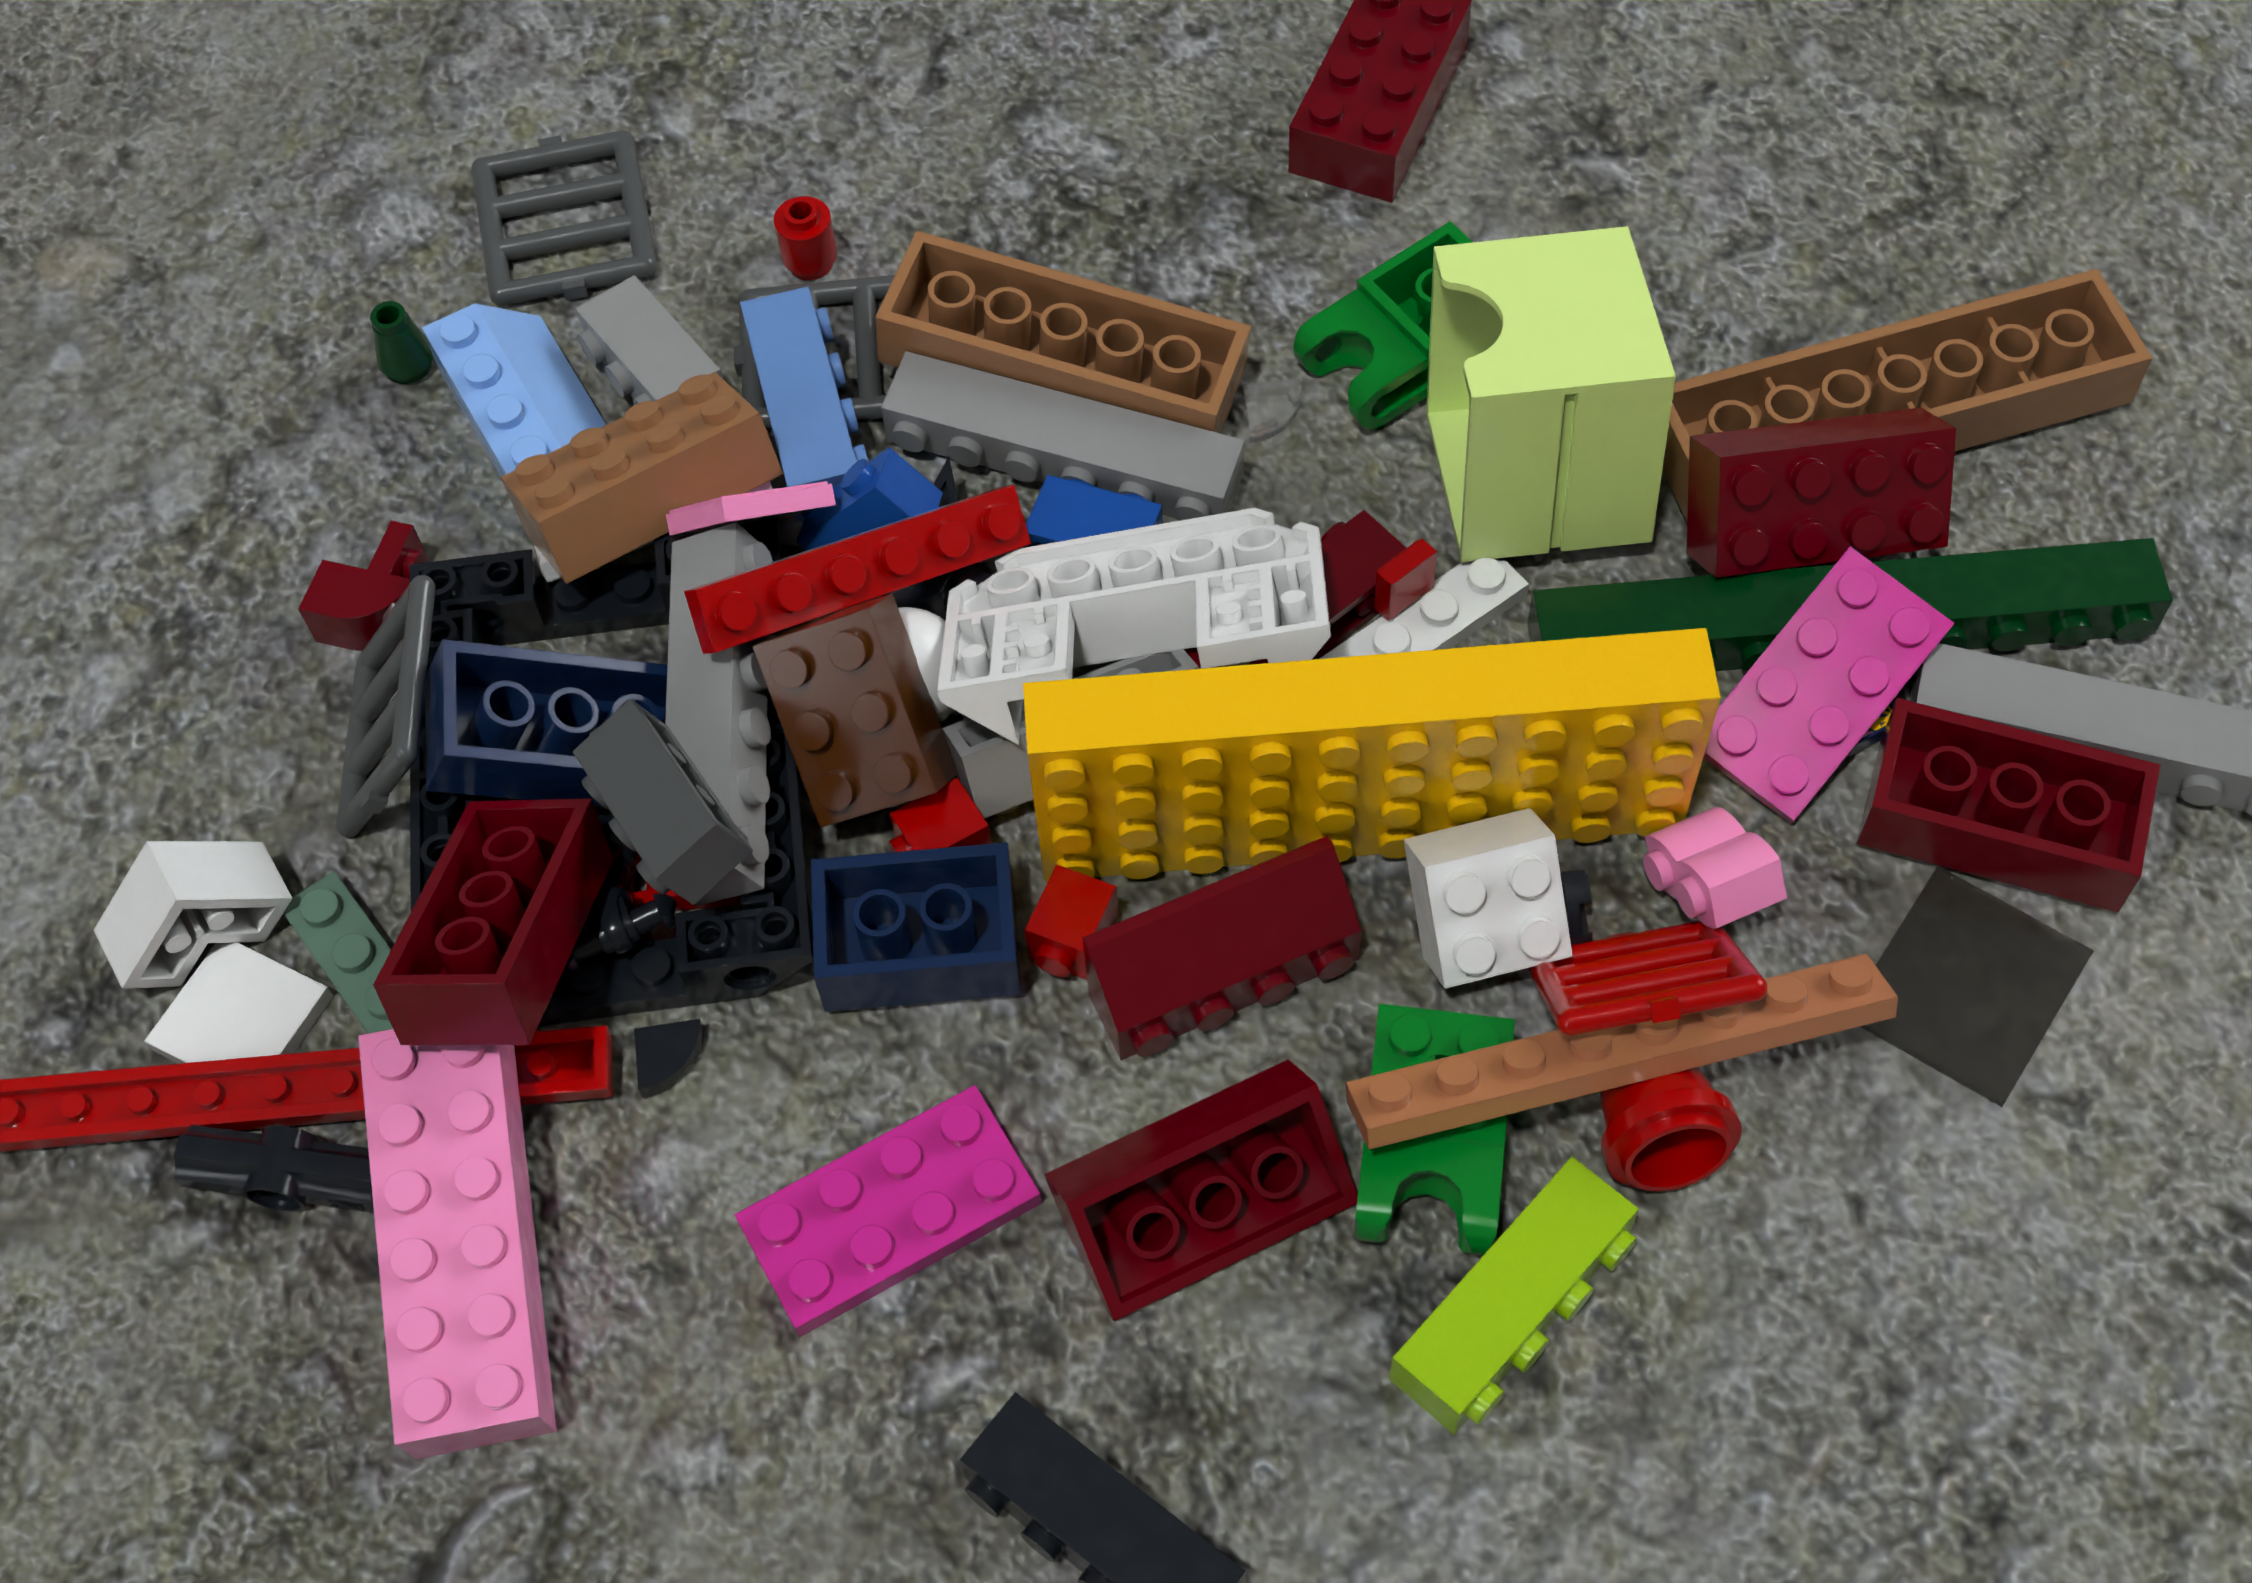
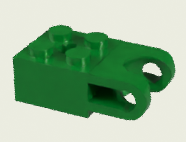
M1451 221L1357 280V289L1311 317L1297 330L1293 345L1294 356L1312 374L1324 376L1344 367H1361L1364 369L1351 381L1348 390V404L1350 414L1366 429L1373 430L1385 425L1427 397L1434 246L1473 243Z
M1379 1003L1371 1076L1513 1041L1515 1019ZM1507 1115L1370 1150L1364 1141L1354 1237L1357 1240L1384 1242L1388 1238L1389 1226L1396 1207L1409 1197L1429 1195L1444 1201L1455 1213L1459 1234L1458 1247L1461 1251L1468 1254L1484 1255L1495 1243L1497 1235Z

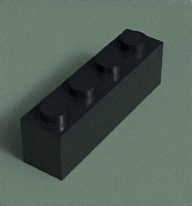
M1016 1392L960 1458L965 1478L970 1482L964 1489L969 1497L996 1518L999 1517L1003 1510L1009 1513L1025 1526V1529L1020 1534L1021 1537L1041 1556L1054 1563L1061 1555L1083 1572L1077 1579L1079 1583H1246V1571Z

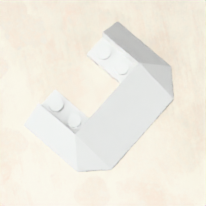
M1249 508L1012 550L994 561L997 573L976 585V582L967 579L949 591L937 693L941 703L1019 745L1022 700L1024 699L1023 683L1072 679L1073 668L1194 647H1197L1201 669L1247 665L1252 661L1267 659L1268 663L1312 660L1331 637L1319 527L1299 522L1290 529L1275 524L1273 513L1258 508Z

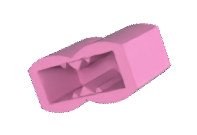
M1713 807L1645 836L1648 854L1643 857V865L1653 887L1658 891L1665 890L1670 896L1678 900L1681 909L1689 918L1697 917L1709 928H1719L1787 899L1781 860L1777 853L1759 835L1752 832L1746 833L1735 817L1721 807Z

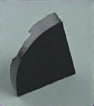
M1585 870L1561 872V880L1571 945L1593 941V932H1589L1584 906L1585 903H1591L1588 874H1585Z
M700 1019L634 1029L638 1090L642 1098L651 1097L668 1090L674 1085L673 1081L688 1068L693 1059H697L704 1039V1027Z

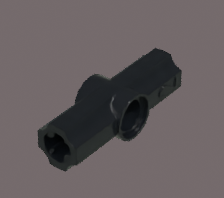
M191 1125L189 1130L185 1134H180L173 1155L175 1161L174 1179L181 1187L240 1194L258 1205L280 1211H301L305 1207V1203L374 1212L368 1148L322 1142L317 1136L307 1131L282 1125L266 1126L261 1134Z

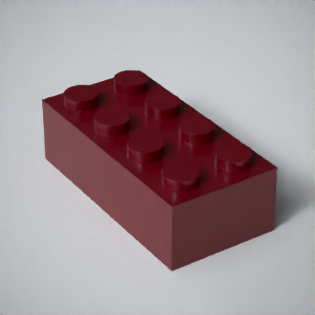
M1354 0L1289 126L1288 173L1393 203L1467 49L1472 0Z
M1920 407L1690 436L1686 554L1717 578L1837 562L1850 546L1866 558L1948 547L1956 427Z
M1897 698L1881 736L1856 844L2119 913L2142 874L2161 764Z
M592 798L468 802L373 984L400 1045H530L614 859Z

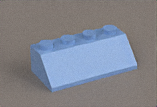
M474 303L421 327L442 377L500 477L514 471L516 466L528 457L539 454L547 455L569 444L571 439L583 430L606 426V423L541 316Z

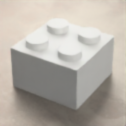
M1531 808L1403 839L1423 958L1445 989L1537 966L1543 962H1553L1573 957L1555 835Z

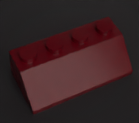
M1327 835L1082 937L1089 997L1120 1060L1135 1054L1141 1057L1154 1055L1167 1048L1175 1037L1196 1028L1201 1031L1215 1029L1229 1021L1236 1011L1258 1002L1260 1005L1276 1003L1287 997L1294 990L1295 986L1319 977L1321 980L1335 978L1346 972L1353 965L1354 961L1359 960L1362 930L1330 837Z
M1289 1059L1044 1174L1067 1233L1113 1321L1357 1204L1358 1198L1318 1085Z

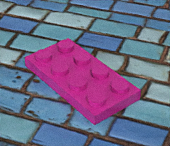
M1850 546L1718 707L1703 758L1791 825L1954 625V622Z
M973 1085L734 1215L800 1338L1042 1204L1040 1192L976 1085Z

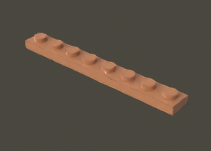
M1866 953L1765 978L1768 990L1765 997L1757 1002L1682 1015L1680 1019L1654 1024L1652 1021L1574 1036H1567L1561 1033L1560 1030H1555L1346 1082L1347 1104L1370 1150L1896 1018L1898 996Z

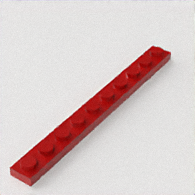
M607 1025L535 1032L530 1045H514L521 1105L613 1097L612 1033ZM359 1048L0 1080V1152L180 1136V1134H185L191 1125L239 1131L262 1129L271 1125L295 1126L366 1119Z

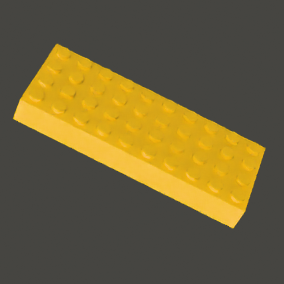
M1707 628L1023 683L1027 755L1044 881L1049 880L1056 864L1093 878L1123 875L1130 879H1145L1156 875L1158 872L1188 870L1195 874H1208L1216 872L1222 867L1255 866L1327 835L1335 847L1339 862L1346 861L1352 856L1381 854L1386 858L1406 857L1403 839L1531 808L1554 833L1556 840L1574 839L1582 843H1592L1603 840L1611 835L1636 833L1645 837L1685 820L1721 700Z

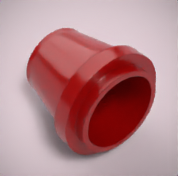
M1700 1067L1600 1092L1605 1132L1601 1139V1152L1611 1176L1618 1182L1647 1191H1669L1697 1183L1713 1174L1727 1161L1741 1138L1742 1126L1733 1103L1727 1096L1713 1088Z

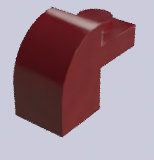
M391 520L368 569L322 559L298 608L316 642L363 651L382 624L383 615L391 603L396 604L410 584V564L429 562L428 554L425 552L414 526Z

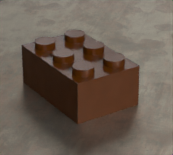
M893 593L777 631L752 646L820 828L935 794L958 774Z

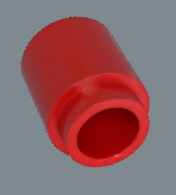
M799 196L785 201L776 210L773 220L782 262L797 278L803 280L822 278L830 272L837 257V246L829 208L823 201L810 196Z

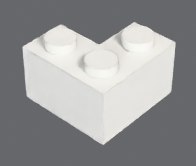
M146 841L94 928V932L122 989L181 986L208 943L265 942L293 898L263 842Z

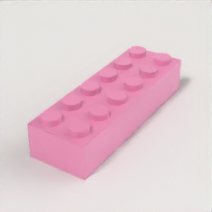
M394 1029L358 1035L394 1445L413 1458L421 1459L557 1432L514 1045H400Z

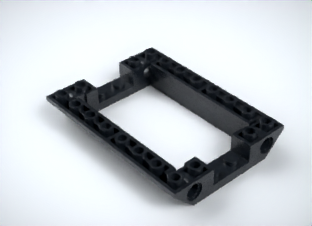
M776 518L739 524L758 542L763 543L767 547L773 562L780 560ZM709 530L669 535L668 532L654 539L656 562L596 569L567 584L562 578L553 582H547L545 576L541 573L532 549L410 564V582L419 575H425L430 577L436 586L427 672L442 639L504 646L668 625L672 542ZM769 690L767 719L770 724L771 739L767 744L766 776L770 786V797L766 802L765 835L769 844V856L765 861L764 889L740 895L743 909L741 911L717 914L715 908L675 913L676 938L635 943V947L630 951L617 954L616 951L606 954L605 951L580 962L582 970L578 972L569 970L567 965H565L538 1026L757 998L813 961L798 768ZM425 692L418 756L410 767L411 911L468 802L492 801V797L426 791Z

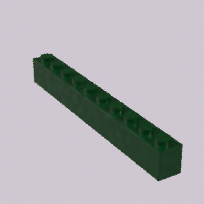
M2154 538L1872 562L1954 622V625L1939 643L1969 650L1994 648L1998 651H2011L2024 645L2045 643L2072 646L2086 640L2116 637L2124 641L2137 640L2156 633L2173 601ZM1834 565L1778 569L1717 578L1713 575L1533 590L1527 622L1530 642L1707 628L1715 671L1737 669L1749 671Z

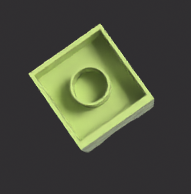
M1628 226L1434 246L1426 415L1461 562H1470L1487 557L1498 559L1549 553L1550 548L1558 547L1563 552L1647 543L1653 540L1676 375Z

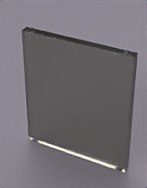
M1937 866L1875 965L1898 996L1896 1018L1860 1027L1983 1096L1990 1102L2003 1107L2094 950L1961 879L1948 870Z

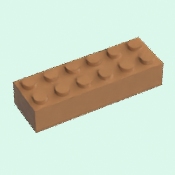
M917 230L875 316L877 359L880 363L899 367L905 351L1220 434L1246 370L1251 326Z

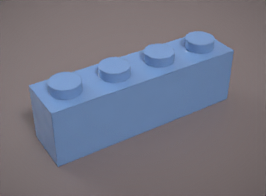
M809 286L740 302L786 486L791 487L825 481L828 484H832V486L842 481L846 472L857 461L861 459L868 461L864 444L853 447L849 435L859 433V428L851 398L839 400L837 389L846 387V381L839 353L827 354L824 345L825 343L834 342L826 307L814 308ZM801 514L794 515L796 522L805 519Z

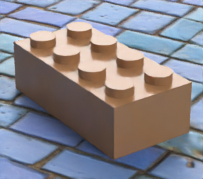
M713 372L709 375H697L685 380L677 391L656 401H645L632 406L626 411L624 417L606 426L583 430L576 434L569 444L547 455L539 454L528 457L521 461L514 471L500 478L528 538L567 584L668 533L666 514L670 513L669 510L723 496L747 493L783 475L760 413L721 376Z

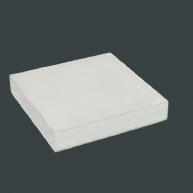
M238 942L215 943L144 1042L152 1051L178 1064L292 1054L297 1050L334 996L327 986Z

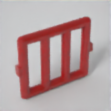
M1701 921L1637 933L1631 931L1610 935L1605 939L1571 945L1573 957L1553 962H1543L1528 968L1558 1029L1567 1036L1652 1021L1654 1024L1680 1019L1682 1015L1757 1002L1765 997L1768 990L1766 980L1722 926L1716 929L1709 928Z

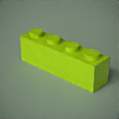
M1571 1156L1392 1357L1389 1380L1453 1435L1460 1430L1468 1419L1480 1425L1502 1399L1505 1391L1498 1385L1515 1366L1522 1373H1525L1539 1358L1550 1339L1543 1335L1546 1329L1559 1315L1567 1322L1570 1321L1593 1293L1594 1288L1587 1282L1599 1268L1604 1265L1610 1271H1613L1631 1251L1637 1238L1630 1232L1639 1208Z

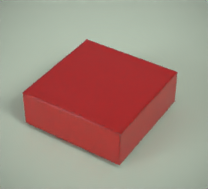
M1423 538L1415 541L1376 570L1374 609L1388 621L1434 588L1437 551Z

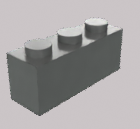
M631 698L573 751V754L587 774L581 780L584 788L601 806L610 809L614 815L608 822L611 830L628 848L638 852L642 860L636 865V868L645 881L658 893L665 895L669 890H672L695 905L753 852L749 843L669 727Z

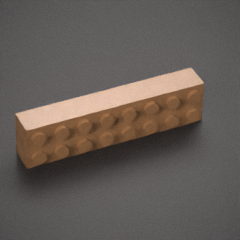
M2097 268L1675 382L1662 471L1687 520L1690 436L1921 407L1956 427L1955 451L2132 403L2153 358Z

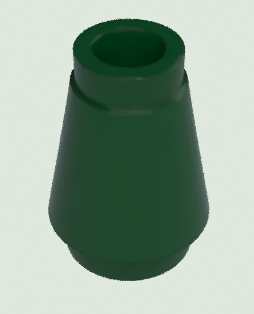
M386 301L378 304L372 310L370 320L372 322L376 360L379 370L393 381L402 384L421 380L430 371L433 355L425 335L400 303Z

